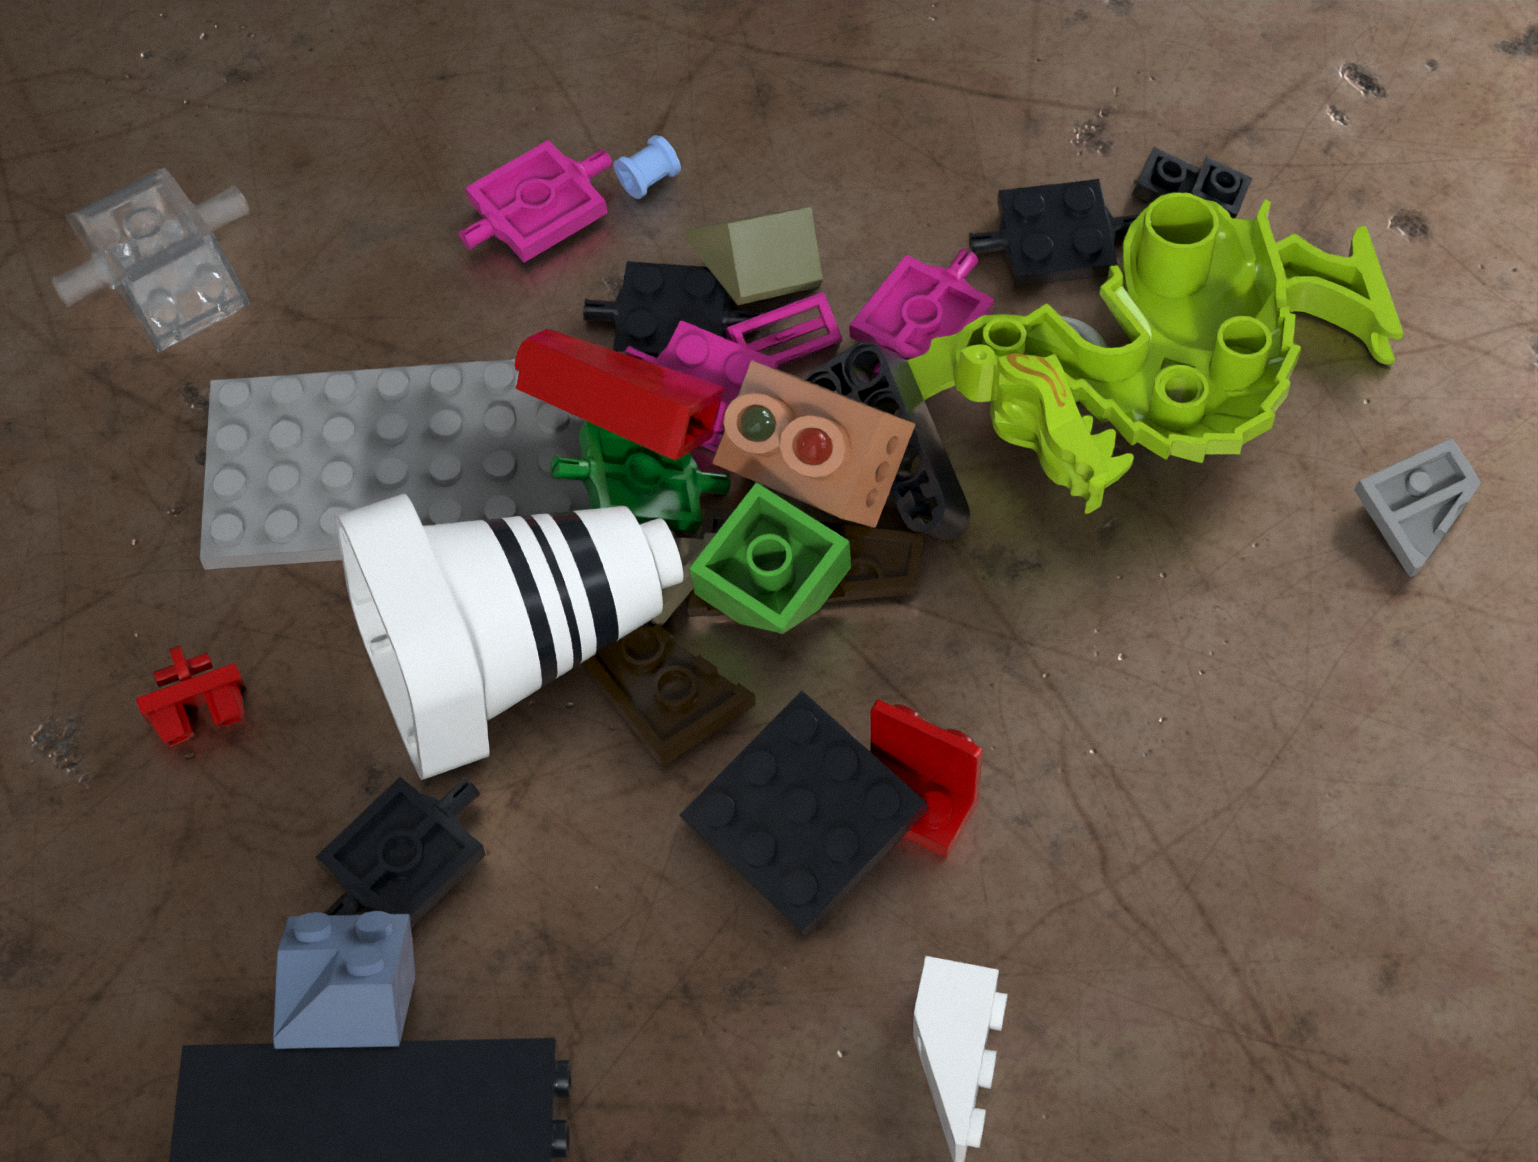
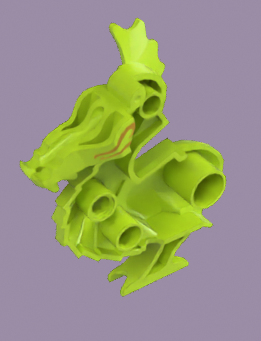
M1173 192L1162 195L1151 202L1149 207L1145 208L1133 221L1123 241L1122 273L1118 265L1110 266L1108 281L1100 287L1099 295L1106 302L1108 309L1132 343L1119 348H1105L1084 340L1046 303L1027 316L1010 314L981 316L967 324L963 330L956 334L932 339L930 348L925 354L906 361L912 370L924 401L940 391L956 386L957 391H960L970 401H989L991 421L998 436L1008 443L1035 450L1041 467L1054 483L1068 487L1072 496H1080L1087 500L1084 514H1088L1101 507L1104 489L1116 482L1130 469L1134 457L1131 453L1112 457L1115 446V430L1107 429L1099 434L1091 435L1093 417L1090 415L1081 417L1076 402L1079 401L1101 423L1110 421L1131 446L1138 442L1165 460L1172 455L1203 464L1205 454H1240L1243 444L1272 429L1276 415L1274 412L1288 396L1291 384L1289 378L1298 361L1302 347L1293 344L1296 314L1290 312H1306L1349 331L1367 345L1370 354L1375 360L1385 365H1393L1395 363V357L1388 338L1394 340L1403 339L1404 332L1367 226H1360L1355 230L1352 235L1348 257L1325 253L1297 234H1291L1275 243L1268 219L1271 202L1267 199H1264L1255 220L1231 218L1229 213L1217 202L1204 200L1189 193Z

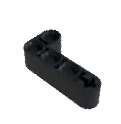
M861 342L818 367L804 378L806 381L831 391L837 390V393L892 415L900 408L899 417L915 423L914 430L890 489L902 520L914 532L940 540L949 541L958 538L966 530L970 520L968 502L912 370L903 356L872 342ZM880 363V371L877 377L873 379V371ZM919 455V467L917 468L916 472L912 474V463L914 459Z

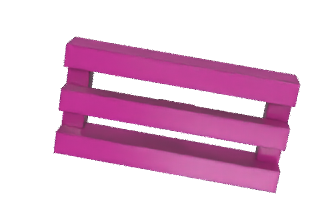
M824 292L732 325L725 330L728 340L760 352L824 327L826 328L828 334L769 356L777 360L778 367L836 346L843 341ZM818 308L820 317L747 344L744 341L743 335Z

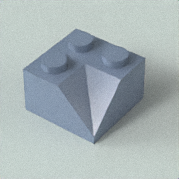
M370 911L362 915L328 916L320 912H311L301 916H288L277 950L274 1048L399 1046L416 977L410 915Z

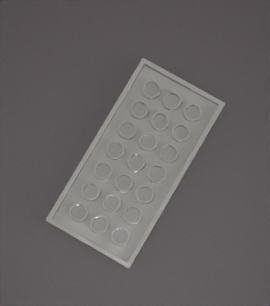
M515 359L210 380L200 561L204 570L342 560L335 516L404 493L412 502L422 526L591 509L588 491L582 481L553 479L551 477L552 472H550L551 460L554 455L582 459L578 432L586 420L517 390L516 384L519 371L515 369Z

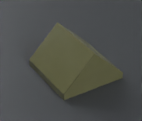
M811 207L770 212L688 228L684 233L683 237L737 305L814 289L822 284L823 275Z

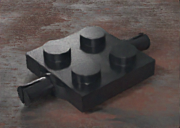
M1100 179L999 190L997 201L1001 218L999 231L969 233L970 251L974 254L1001 251L1003 257L1010 265L1014 287L1107 277L1110 266L1118 265L1114 249L1115 238L1125 237L1130 225L1140 214L1112 217L1104 202Z
M630 261L626 262L623 287L616 301L585 299L583 307L584 321L614 322L616 329L613 345L614 351H625L631 346L655 358L667 348L680 320L726 339L725 330L727 327L761 315L759 310H732L728 300V292L708 267Z
M399 777L316 856L319 867L338 882L344 892L324 914L328 916L356 915L360 910L365 913L383 911L388 914H409L412 929L486 856L483 845L465 831L457 819V816L480 796L476 786L472 782L469 783L467 778L462 777L460 782L441 800H437L434 797L421 794L403 778Z

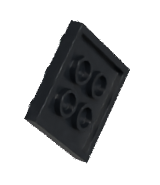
M801 690L680 814V817L801 934L807 937L929 810V807L916 792Z

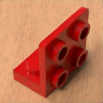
M876 700L870 710V752L916 792L929 807V810L903 837L947 858L979 803L983 749L976 745L973 739L965 733L955 729H941L924 721L916 711L905 705L895 704L892 706L884 701Z

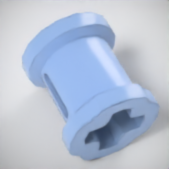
M654 135L648 139L645 148L631 157L622 156L616 159L614 170L624 189L633 198L641 199L647 194V188L665 176L674 177L678 175L681 171V164L669 142L662 136Z

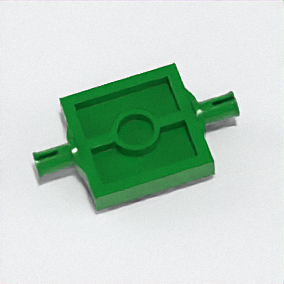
M585 421L578 432L582 459L554 455L550 465L551 477L553 479L559 478L583 482L588 491L591 509L626 506L633 513L639 525L662 518L669 529L677 533L695 534L702 525L703 518L699 502L700 493L726 496L731 486L728 473L701 471L690 452L678 460H674L588 421Z

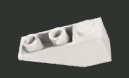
M925 956L914 1010L913 1037L953 1162H965L967 1146L980 1148L986 1110L975 1108L979 1087L991 1088L997 1051L986 1049L989 1029L1002 1030L1008 994L996 992L999 973L997 969Z

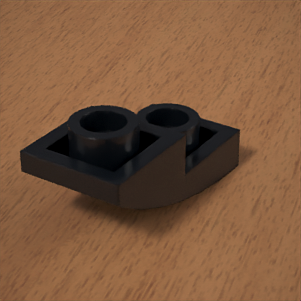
M1153 147L1132 195L1148 202H1153L1158 197L1173 192L1189 193L1204 200L1217 202L1229 213L1231 218H1236L1252 178L1207 156L1201 167L1198 168Z

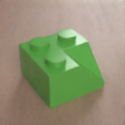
M756 482L689 568L694 593L739 624L783 634L819 611L851 569L850 543L844 537Z

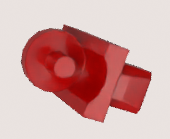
M181 645L169 649L173 665L153 672L158 687L179 680L180 682L136 698L141 715L148 724L152 723L166 747L187 741L195 736L186 710L208 704L217 728L228 726L246 718L241 693L242 690L246 689V686L236 663L193 677L195 674L212 669L211 659L208 652L186 659Z

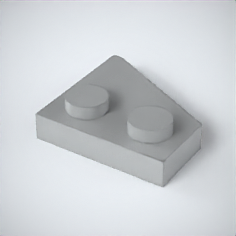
M1450 438L1359 480L1354 491L1410 578L1419 572L1482 482L1454 439Z

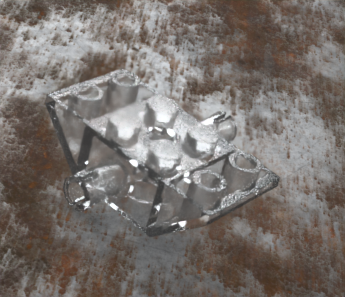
M166 167L153 169L64 214L92 259L58 277L51 278L52 284L67 308L107 286L110 290L115 289L157 351L161 352L250 305L241 283L213 233L243 216L246 217L250 214V209L236 185H232L229 189L195 205L193 202H190Z

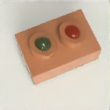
M751 360L738 397L731 401L725 410L723 422L725 431L713 464L841 519L876 528L915 423Z

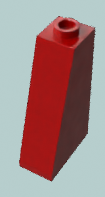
M545 329L527 337L520 345L515 358V369L519 371L516 384L517 390L668 458L678 460L713 437L725 389L723 386L550 329Z

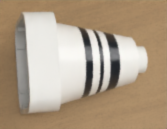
M404 493L335 516L347 591L354 617L409 758L421 780L488 757L487 721L660 615L663 610L661 590L683 582V567L679 551L665 521L662 518H658L639 525L633 513L626 506L422 526L412 502Z

